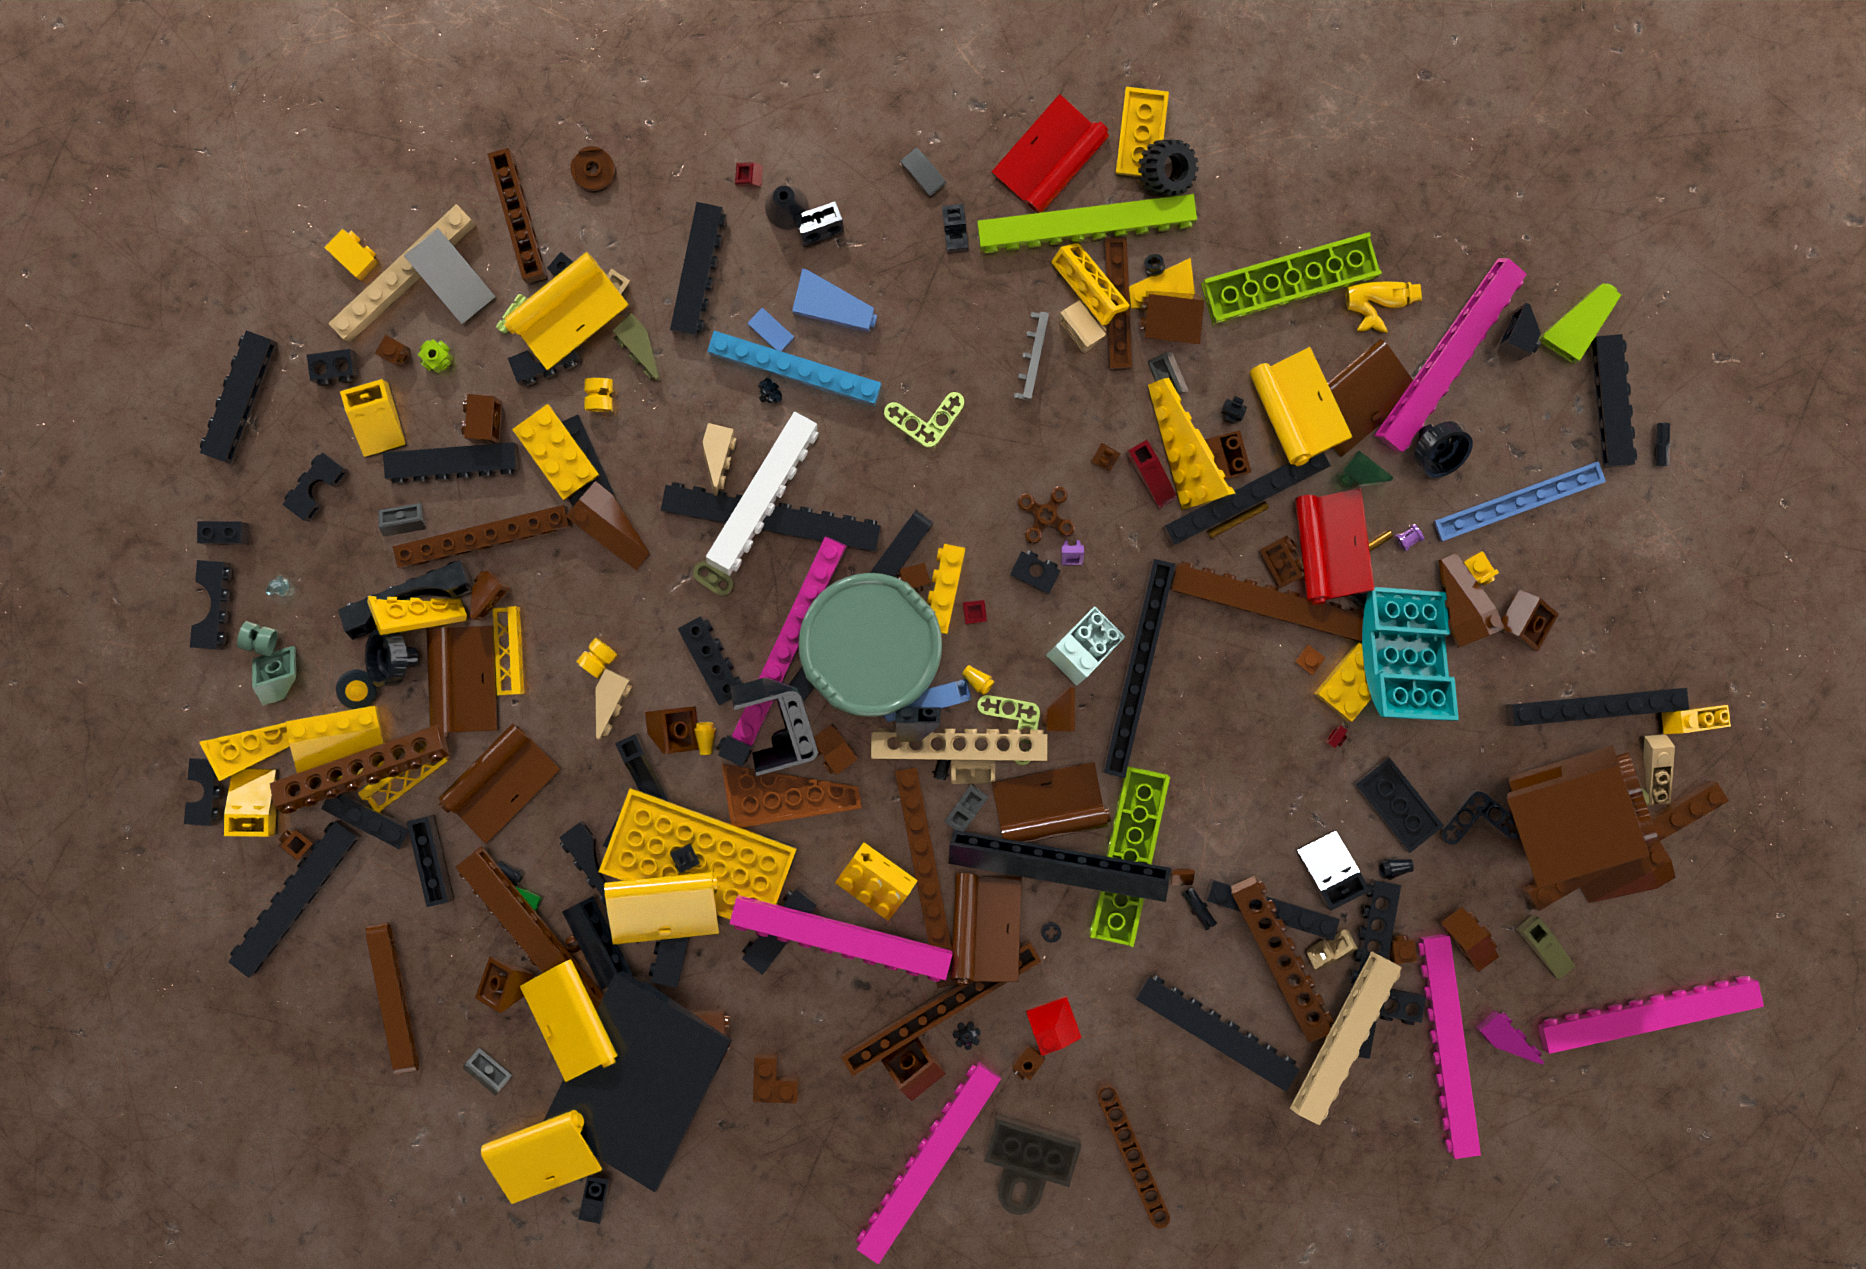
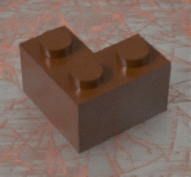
M833 723L814 737L818 756L820 754L824 756L825 762L823 765L830 774L833 772L836 775L859 759Z
M1461 907L1442 921L1441 924L1450 938L1458 945L1465 959L1477 972H1480L1499 957L1495 950L1497 945L1491 938L1492 935L1485 926L1480 927L1477 924L1479 921L1471 911L1467 913Z
M778 1054L755 1055L753 1102L797 1104L799 1077L777 1076Z

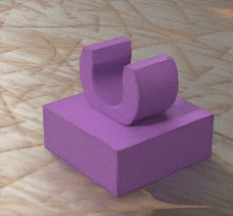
M1068 540L1064 541L1061 551V565H1083L1084 545H1081L1080 541L1076 540V546H1068Z

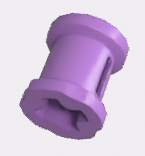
M1415 524L1411 525V528L1403 534L1395 535L1396 541L1404 551H1408L1409 547L1418 541L1422 542L1425 540L1421 530Z

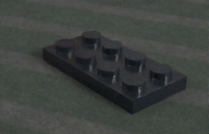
M577 414L562 421L600 475L568 498L572 507L595 481L614 495L615 492L580 416Z
M1387 757L1354 783L1408 853H1411L1444 827L1390 757Z

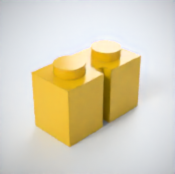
M341 229L324 248L357 279L362 281L379 263L374 258L377 254L368 246L363 248L358 243L361 239L354 232L350 231L347 233L344 229Z

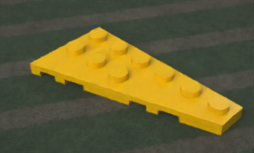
M1164 378L1148 384L1182 510L1235 494L1233 488L1228 487L1224 478L1226 476L1223 471L1217 468L1214 462L1215 457L1199 429H1195L1191 423V415L1189 412H1185L1180 404L1181 398L1170 379Z

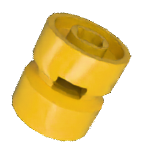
M607 378L584 379V391L588 394L584 398V410L591 412L613 411V398L610 397V394L613 392V380Z
M595 637L589 644V652H583L576 662L591 675L599 679L606 669L605 664H610L618 654Z

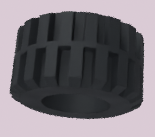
M1175 139L1154 141V144H1149L1147 146L1148 150H1143L1142 152L1143 159H1139L1141 168H1138V172L1142 174L1140 180L1145 182L1144 187L1150 189L1151 193L1158 195H1179L1180 193L1187 192V188L1193 186L1192 181H1196L1197 176L1195 173L1199 170V167H1196L1198 158L1194 157V149H1189L1190 145L1188 143ZM1168 157L1172 161V173L1169 178H1167L1164 170Z

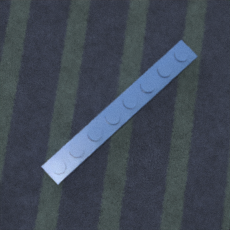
M1598 461L1433 522L1439 539L1442 542L1604 483L1606 480Z

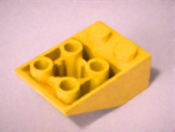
M380 379L340 391L346 414L364 457L406 445L388 382Z
M244 769L231 776L224 813V836L268 837L276 835V808L274 807L269 783L277 781V769Z

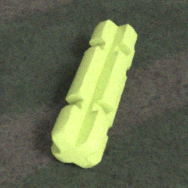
M522 294L517 295L514 300L515 303H512L502 318L504 319L500 320L496 325L499 331L504 334L509 331L504 325L506 323L505 317L527 300Z

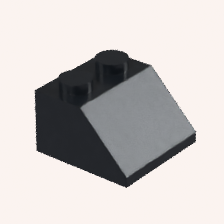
M1525 303L1514 311L1497 347L1498 350L1519 360L1530 356L1532 352L1535 353L1541 343L1538 340L1541 332L1530 304Z

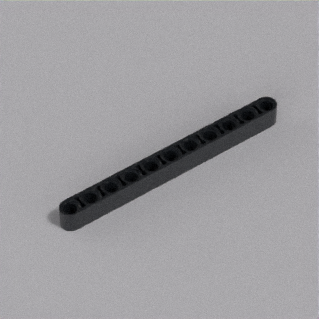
M916 509L870 573L895 577L934 522ZM801 667L788 685L799 689L804 703L814 689V686L805 678V673Z

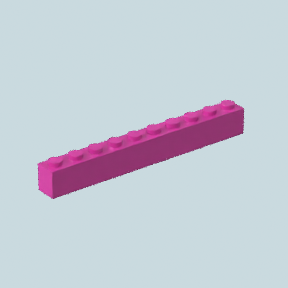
M1509 258L1497 259L1374 435L1393 451L1403 452L1410 447L1413 437L1423 428L1426 418L1435 411L1436 404L1449 391V385L1460 375L1461 368L1465 362L1472 358L1477 345L1486 338L1488 329L1497 322L1498 315L1502 309L1509 305L1514 292L1522 286L1523 279L1527 274Z
M829 537L824 538L759 679L771 678L783 683L799 649V633L804 616L815 598L828 587L847 547L846 545ZM775 699L745 707L732 737L752 746Z
M741 895L736 897L730 924L734 925V929L740 931H747V929L755 930V934L768 937L770 934L777 936V940L782 942L797 941L799 946L811 948V946L820 947V951L833 954V951L842 953L841 956L847 959L858 957L862 958L863 962L876 965V962L885 964L884 967L894 971H897L898 968L904 969L907 974L919 976V974L927 975V979L940 982L941 979L946 980L952 958L951 950Z
M1447 934L1419 937L1420 943H1417V950L1419 956H1422L1423 965H1420V972L1426 982V987H1423V993L1429 1003V1009H1426L1428 1022H1431L1432 1025L1429 1036L1431 1043L1435 1046V1052L1432 1053L1434 1065L1438 1067V1074L1435 1075L1437 1087L1441 1089L1439 1105L1444 1110L1445 1117L1442 1118V1127L1444 1131H1447L1448 1140H1445L1446 1152L1450 1153L1454 1159L1481 1156L1451 939Z
M1749 976L1737 977L1735 982L1718 981L1712 987H1707L1706 985L1693 987L1694 991L1677 990L1673 991L1671 996L1666 997L1664 995H1654L1648 1001L1636 999L1629 1001L1630 1005L1621 1006V1004L1609 1005L1607 1010L1602 1011L1600 1009H1590L1586 1011L1587 1014L1565 1015L1566 1019L1561 1020L1549 1018L1544 1020L1543 1024H1538L1543 1050L1551 1054L1764 1007L1759 982Z
M979 1061L976 1066L972 1064L965 1075L968 1078L964 1084L959 1083L953 1093L956 1095L952 1102L947 1101L941 1111L943 1116L939 1121L935 1120L931 1125L929 1137L927 1139L923 1138L917 1147L919 1152L915 1158L911 1156L905 1165L907 1170L903 1176L899 1174L892 1185L895 1188L891 1194L886 1193L880 1203L882 1208L878 1213L874 1212L868 1221L870 1224L866 1231L862 1230L858 1235L856 1250L875 1263H880L1000 1082V1075Z

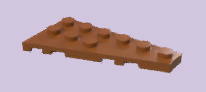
M722 764L731 825L739 828L862 808L858 786L775 772L756 776L755 769Z

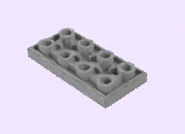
M439 228L435 229L404 255L461 324L496 297Z

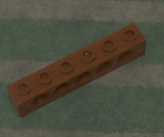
M509 148L488 153L522 280L526 284L547 279V273L514 155Z

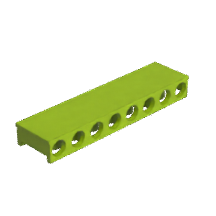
M1370 232L1204 279L1201 286L1212 324L1378 278L1382 272L1379 270L1370 239Z
M1128 766L1126 777L1122 780L1107 857L1152 864L1170 780L1168 775ZM1099 890L1089 937L1134 947L1144 898Z

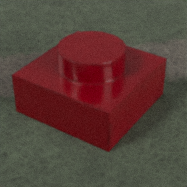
M985 600L963 602L965 624L987 622Z
M1336 725L1325 741V744L1331 748H1336L1337 745L1340 747L1347 738L1345 734L1348 730L1341 725Z

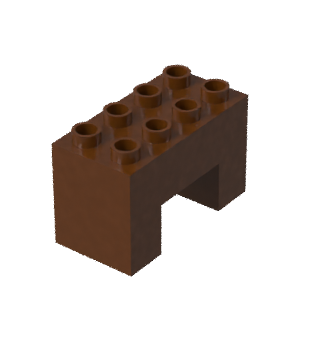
M1613 745L1509 776L1512 792L1508 793L1507 800L1537 888L1650 856L1646 843L1659 840L1629 752L1616 756Z

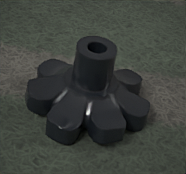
M766 378L758 384V387L761 389L760 401H767L770 404L774 401L778 404L782 400V393L780 390H777L779 385L775 382L772 383L771 379Z
M961 1022L957 1025L959 1031H954L953 1037L958 1038L955 1043L958 1047L964 1045L966 1050H970L972 1044L976 1046L979 1044L980 1040L976 1036H979L981 1032L979 1028L973 1029L974 1023L968 1022L967 1026H965Z

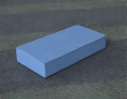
M763 308L747 323L775 350L782 352L794 339V336Z

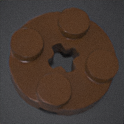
M596 146L584 147L578 151V154L571 161L572 177L582 189L599 191L612 183L615 165L611 156L603 149ZM592 163L599 167L595 174L587 171V168H590Z

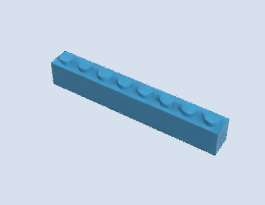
M717 331L713 332L707 351L710 356L874 407L882 387L881 382Z

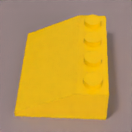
M378 706L286 721L289 744L297 773L384 743ZM384 761L380 762L378 767L382 766ZM363 768L358 771L357 775L363 771Z

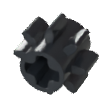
M1234 396L1232 400L1226 399L1221 410V414L1226 415L1224 421L1231 424L1235 423L1236 420L1242 421L1247 410V406L1242 405L1244 399Z

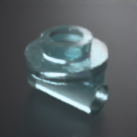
M278 575L276 580L270 581L265 592L268 595L278 592L280 597H285L286 592L289 591V584L287 579H284L282 575Z

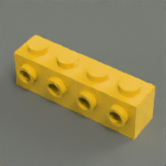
M944 544L943 548L938 549L936 561H940L939 570L934 569L932 582L936 584L934 591H929L927 603L931 604V608L936 612L935 615L938 619L941 634L946 635L965 553V548Z

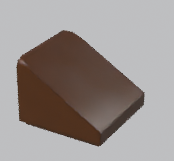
M1192 868L1172 869L1171 885H1192L1195 871Z

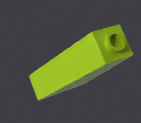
M1602 283L1544 332L1538 340L1573 364L1580 361L1621 297V294L1617 292V288L1613 285Z

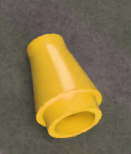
M970 665L961 674L978 694L986 695L995 683L991 676Z
M696 723L694 731L699 754H713L712 748L716 731L714 723Z

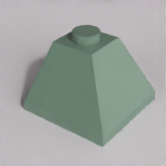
M295 646L272 652L269 657L262 655L252 658V688L262 705L283 700L296 679Z

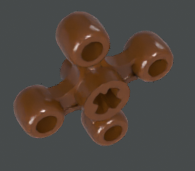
M1055 487L1051 491L1049 502L1046 504H1038L1030 494H1022L1018 498V507L1023 511L1032 512L1035 516V524L1025 532V539L1028 543H1039L1042 538L1043 529L1048 526L1055 527L1059 534L1064 537H1069L1074 533V523L1071 520L1060 518L1057 514L1058 506L1064 503L1068 497V492L1064 487ZM1061 492L1063 494V498L1058 499L1055 496V493ZM1028 499L1030 501V505L1024 506L1022 504V500ZM1043 510H1047V513L1052 514L1049 517V521L1041 518L1040 514H1043ZM1063 525H1069L1070 531L1065 532ZM1030 532L1037 533V538L1031 539L1029 536Z

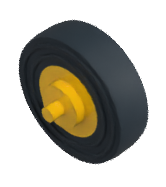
M358 669L345 672L336 684V694L339 701L351 709L368 706L374 700L377 688L371 682L368 673Z

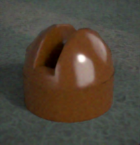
M574 935L569 936L565 941L567 950L573 953L581 950L579 944L569 947V943L576 941Z

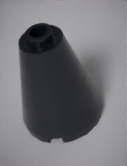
M779 186L767 197L765 211L768 219L774 225L781 229H792L796 227L794 215L808 211V201L804 193L798 188Z

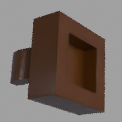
M1101 443L1091 463L1110 473L1121 453Z

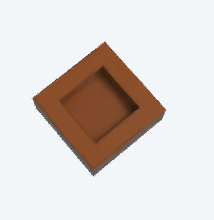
M1307 645L1295 660V663L1313 675L1326 657L1310 645Z

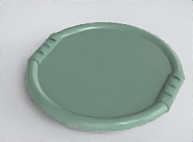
M861 573L836 581L815 598L801 624L799 656L805 678L834 708L849 714L866 717L883 716L909 706L927 690L940 664L942 636L938 619L935 615L936 612L908 582L893 576L879 573Z

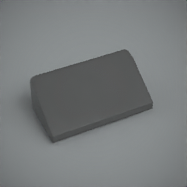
M1171 351L1148 361L1156 381L1169 378L1178 395L1188 391Z
M422 503L378 510L379 529L383 536L426 529Z
M480 1048L476 1050L463 1066L466 1072L494 1095H497L513 1076Z

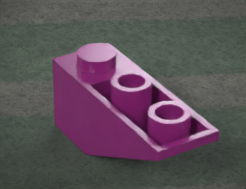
M1494 1010L1476 1027L1487 1042L1495 1048L1541 1065L1544 1064V1061L1540 1058L1541 1052L1534 1045L1530 1047L1525 1042L1527 1037L1520 1029L1515 1030L1510 1025L1512 1020L1504 1012L1500 1014Z

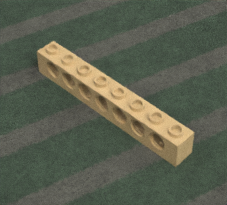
M877 728V732H871V759L1048 761V734H1043V730H1030V734H1021L1019 729H1008V734H999V729H986V733H977V729H964V733H955L956 729H942V733H934L933 731L921 740L922 746L918 750H914L910 742H900L898 749H891L889 747V740L892 737L897 738L896 732H890V728ZM937 737L941 738L944 742L941 750H935L932 746V741ZM957 738H962L966 742L965 748L961 751L954 747V741ZM979 738H984L988 743L984 751L976 748V741ZM1002 738L1007 739L1010 743L1007 751H1001L997 746L998 741ZM1026 738L1031 741L1032 747L1029 751H1022L1020 749L1019 743L1022 739Z

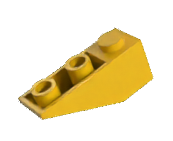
M1728 705L1661 713L1664 734L1689 733L1731 726Z

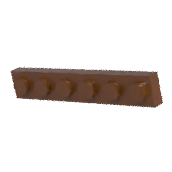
M1127 237L1105 238L1106 277L1130 305ZM1111 299L1116 306L1119 305L1117 301ZM1130 307L1126 311L1116 313L1108 324L1110 369L1132 368Z

